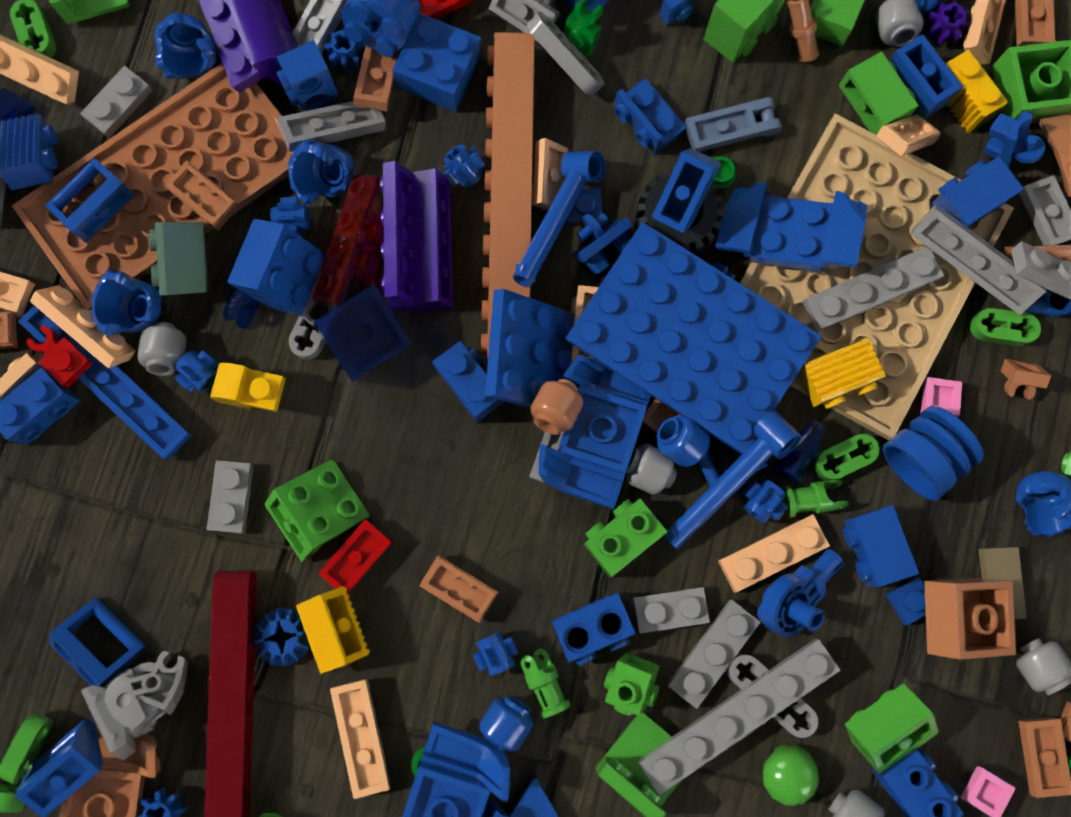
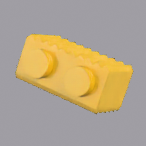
M970 50L963 52L946 63L963 86L946 106L950 107V112H954V117L958 118L957 122L962 123L961 127L966 128V133H971L993 119L1009 103Z
M868 338L804 363L798 372L813 407L824 404L826 409L845 402L844 395L856 391L857 395L861 396L877 389L876 382L886 377Z
M344 586L296 605L320 674L369 655L370 650L366 648L367 643L364 642L365 636L361 635L362 629L358 628L360 623L356 621L357 616L353 614L355 609L351 607L352 602L348 600L350 595L346 594L347 588Z

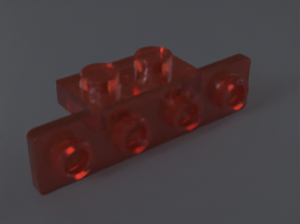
M376 175L353 176V181L349 185L348 193L341 214L338 217L337 226L312 299L318 303L339 305L349 277L362 285H374L382 260L381 245L384 242V226L381 222V216L372 210L381 180Z

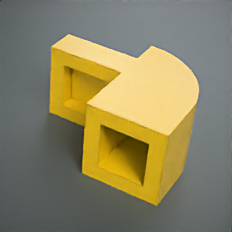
M219 363L210 398L218 403L245 409L254 407L277 412L286 379L283 376L248 369L243 365Z

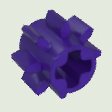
M956 1L946 6L940 2L925 20L927 25H931L927 36L932 37L939 45L949 40L953 44L957 43L970 26V23L965 21L968 10H965Z

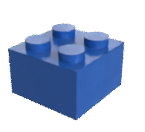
M419 13L392 70L397 89L457 113L482 59L481 37Z
M253 219L227 283L270 309L302 316L326 254L284 224Z

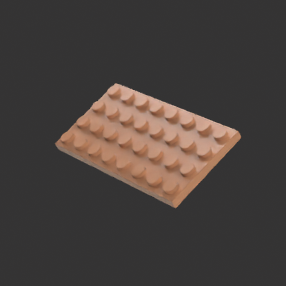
M221 63L54 176L52 182L44 183L13 204L12 207L82 306L92 311L91 298L93 297V292L96 285L100 283V277L104 276L106 270L125 272L139 280L151 273V266L157 264V251H150L149 229H155V222H204L205 234L214 229V227L164 186L186 160L240 204V207L235 211L236 213L289 176L288 161L294 151H288L278 128V117H281V114L258 84L255 83L241 93L237 92L232 88L224 65ZM95 158L135 196L85 243L72 233L45 205ZM99 173L61 211L69 217L107 178Z

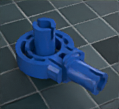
M828 549L809 569L800 566L794 574L790 573L779 577L764 592L763 602L757 611L759 620L765 627L785 638L797 635L805 627L810 631H817L824 623L825 614L822 609L816 608V604L827 593L825 584L844 566L842 558L834 551Z

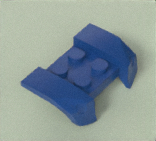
M756 183L745 189L740 187L734 189L725 206L716 248L743 252L744 257H750L752 263L820 272L821 267L827 268L828 264L856 268L865 228L867 205L861 201L856 202L850 199L848 194L836 191L832 204L769 196L767 183Z
M578 355L563 377L578 388L577 392L583 399V407L573 427L563 432L558 450L540 443L539 475L544 483L561 492L614 510L651 395L610 370L596 359Z
M434 721L402 817H482L490 791L501 800L508 802L510 766L506 754L476 735Z

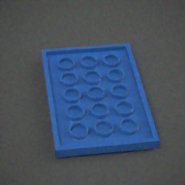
M642 222L565 340L678 414L691 418L709 434L742 455L756 439V436L753 434L755 425L762 417L775 410L822 336Z

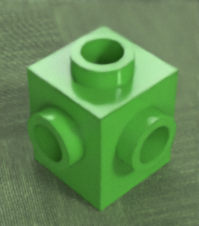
M626 652L617 661L616 667H611L604 682V688L609 689L605 702L614 705V709L624 715L632 716L636 714L639 716L647 706L652 707L655 703L659 686L654 683L660 665Z

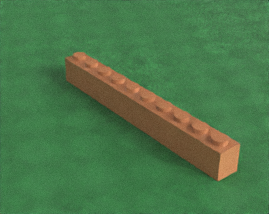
M495 32L494 46H488V66H494V76H487V97H493V107L486 108V127L492 128V139H486L485 146L486 159H492L491 170H485V191H491V202H484V223H490V235L483 236V255H489V267H483L482 286L483 288H489L488 300H482V321H488V334L481 333V354H487V359L494 290L507 289L530 298V287L519 285L512 276L516 270V264L520 263L531 243L534 36L531 33Z

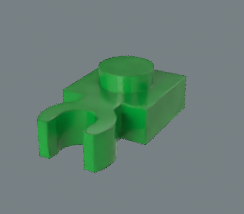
M580 0L575 5L574 11L568 16L563 34L584 57L588 58L595 49L602 28L595 22L602 15L603 6L599 4L591 12L586 5L588 0Z

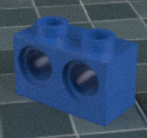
M314 40L277 56L282 70L276 73L293 107L300 105L304 112L323 108L340 100L329 69Z
M619 593L611 594L551 620L568 663L575 660L577 665L597 658L595 651L606 646L609 647L610 651H614L630 644L628 637L635 634ZM608 613H615L620 620V626L614 633H605L601 628V619ZM575 627L584 628L587 632V641L581 647H572L567 640L569 631Z

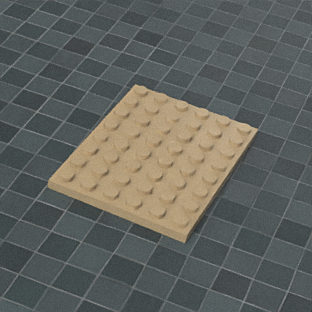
M835 113L787 198L833 204L836 191L848 194L850 199L856 202L861 201L867 205L865 228L856 268L828 264L827 268L821 267V271L816 272L751 262L740 284L817 332L802 302L819 292L927 247L911 235V230L933 207L931 203L941 195L938 189L955 178V176L911 153L901 157L876 137L875 134ZM1004 204L970 226L969 229L994 247L1014 208ZM933 250L931 251L944 277L817 332L822 337L805 362L807 363L868 338L886 377L876 382L877 389L858 396L856 391L844 395L845 402L831 409L887 440L896 435L975 284L972 279ZM797 374L790 386L808 396L800 376Z

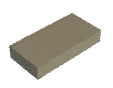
M1019 547L979 549L982 579L1013 581L1014 619H1027Z

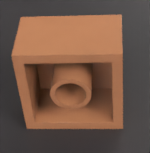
M980 578L924 581L927 654L960 660L1016 655L1013 581Z

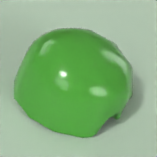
M796 744L779 745L764 762L763 785L772 799L784 806H796L797 804L802 805L815 794L818 787L819 774L817 764L808 750Z

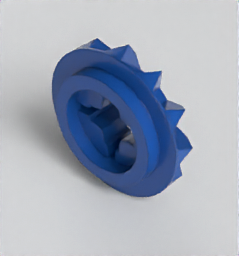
M277 608L264 614L263 618L255 626L253 643L258 651V656L269 662L270 665L287 666L299 661L310 647L299 613L294 609ZM280 624L284 632L296 633L295 637L285 641V647H281L280 642L269 641L268 638L278 633Z

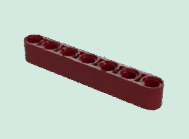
M254 570L216 571L213 578L204 817H250L255 644L253 640L256 626L257 579Z

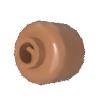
M560 379L558 382L548 381L541 386L531 405V414L538 428L549 434L557 435L573 427L582 410L583 399L572 382Z

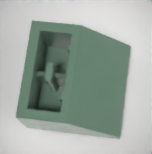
M155 222V229H149L150 251H157V264L151 266L152 286L159 287V295L207 292L204 222Z

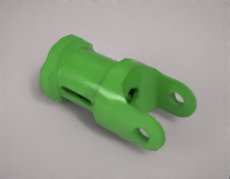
M842 481L812 482L809 487L791 489L789 486L782 487V490L786 493V497L782 502L788 506L784 512L785 515L791 518L796 513L815 511V513L819 514L848 507V501L833 502L828 498L825 491L841 486Z
M540 648L535 650L533 657L530 655L524 656L521 660V667L529 689L534 690L542 708L540 712L543 719L569 708L571 706L570 701L565 700L557 682L559 675L547 651ZM540 654L544 656V660L540 659ZM526 662L530 663V668L527 667Z

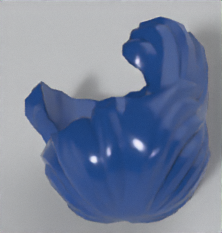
M176 12L166 16L156 26V67L163 71L167 79H197L209 72L217 62L215 44L200 19L191 14Z
M306 139L298 144L288 161L291 189L296 192L298 200H302L304 204L311 205L320 195L331 198L339 196L354 181V159L348 152L339 147Z
M106 270L104 276L100 277V283L96 285L93 297L91 298L93 322L97 325L99 331L109 336L121 332H142L144 329L153 326L162 315V295H159V290L121 271Z
M1047 470L1031 473L1020 480L1016 489L1015 501L1025 510L1026 519L1024 523L1027 525L1028 532H1031L1033 536L1041 534L1050 538L1056 534L1064 533L1066 529H1071V480L1068 477Z

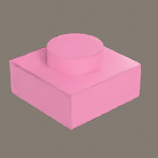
M931 377L925 378L922 384L920 413L933 405L947 410L956 417L960 416L962 382Z
M977 766L960 798L990 817H1001L1016 788L984 768Z

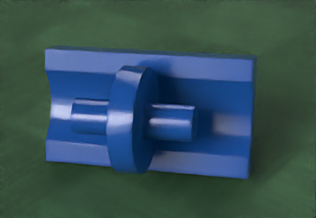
M1023 111L1018 119H1014L1000 113L990 128L989 136L991 138L985 147L984 154L993 158L999 156L1008 168L1013 156L1019 162L1026 164L1039 161L1043 157L1045 143L1036 135H1027L1033 114Z
M588 213L584 215L581 221L585 228L579 231L577 236L582 242L589 236L592 239L571 254L575 262H583L593 274H598L607 268L611 263L602 249L610 243L617 255H621L632 238L628 229L633 225L628 217H625L623 220L617 219L602 230L601 227L609 222L605 214L600 215L597 219H594Z

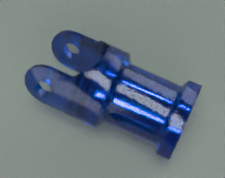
M237 288L230 290L223 310V317L227 321L234 320L237 317L236 325L242 329L247 328L260 302Z
M818 421L810 422L805 430L799 433L802 436L799 445L789 455L782 458L780 462H775L772 466L785 479L800 484L802 481L801 474L809 462L816 460L820 454L819 442L824 434V426ZM799 456V458H798V460L796 461V463H795L794 465H792V463L794 462V460L796 459V457Z

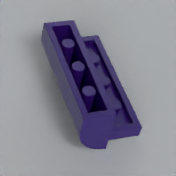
M199 0L232 88L241 93L266 76L280 86H283L276 73L282 70L277 56L297 48L298 44L281 1Z
M397 161L383 163V176L380 180L383 192L381 222L384 226V242L381 245V253L384 259V276L382 277L381 284L385 298L389 299V308L408 312L453 309L450 181L436 168L411 173Z

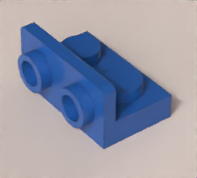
M646 78L626 93L623 89L616 93L614 102L616 116L622 123L630 125L635 131L634 134L638 143L645 149L649 148L654 155L685 133L687 127Z

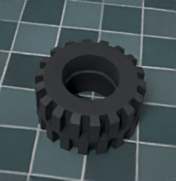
M671 170L668 177L663 172L657 175L655 182L651 179L646 185L645 191H642L634 216V231L636 232L641 223L644 222L689 252L700 257L704 254L706 248L710 247L721 227V220L724 214V209H720L722 204L721 196H714L717 188L712 184L695 218L696 226L686 230L684 233L672 229L652 218L673 170Z

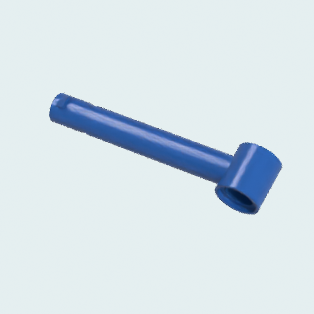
M569 151L563 156L561 172L565 180L528 246L525 255L520 263L516 264V270L512 277L519 285L530 287L532 283L537 281L535 278L541 265L551 250L586 182H599L603 179L606 162L601 152Z
M777 411L769 412L758 421L753 429V434L758 439L664 534V537L675 548L679 549L773 454L778 459H782L799 445L802 436Z

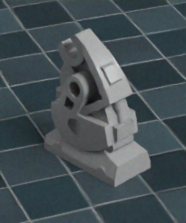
M163 651L156 663H142L133 669L125 670L109 680L104 687L92 685L81 690L112 755L121 760L128 758L136 751L134 738L143 736L153 730V727L156 725L155 722L159 717L164 714L171 715L183 694L187 677L188 661L184 657L178 656L176 666L167 668V664L173 656L169 652Z

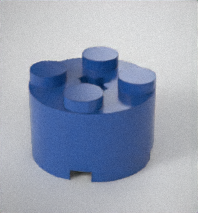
M347 0L342 10V21L345 25L343 32L349 40L360 42L376 50L384 57H391L395 51L400 50L404 46L419 15V1Z

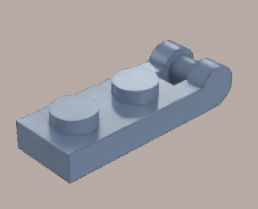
M762 98L686 118L684 125L687 127L686 131L692 149L702 152L760 136L768 137L779 133L782 130L780 119L775 118L773 111L776 107L773 98ZM754 115L761 116L762 122L756 123Z

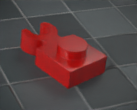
M42 325L40 329L46 334L45 342L39 344L30 338L26 342L31 349L45 354L38 362L62 386L69 388L93 363L69 339L64 337L59 341L58 334L54 330Z

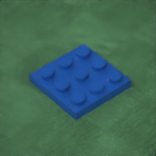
M507 289L494 290L485 397L531 408L538 391L544 383L548 381L558 382L560 379H565L563 375L572 362V344L567 342L565 338L574 326L575 314Z

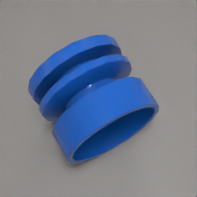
M933 405L927 407L920 413V417L910 422V430L903 429L883 445L885 459L892 470L914 492L931 501L939 500L955 486L956 476H966L970 469L979 465L984 458L982 446L971 430L952 413Z

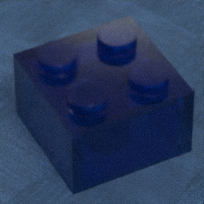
M375 284L312 321L342 370L352 382L412 345Z

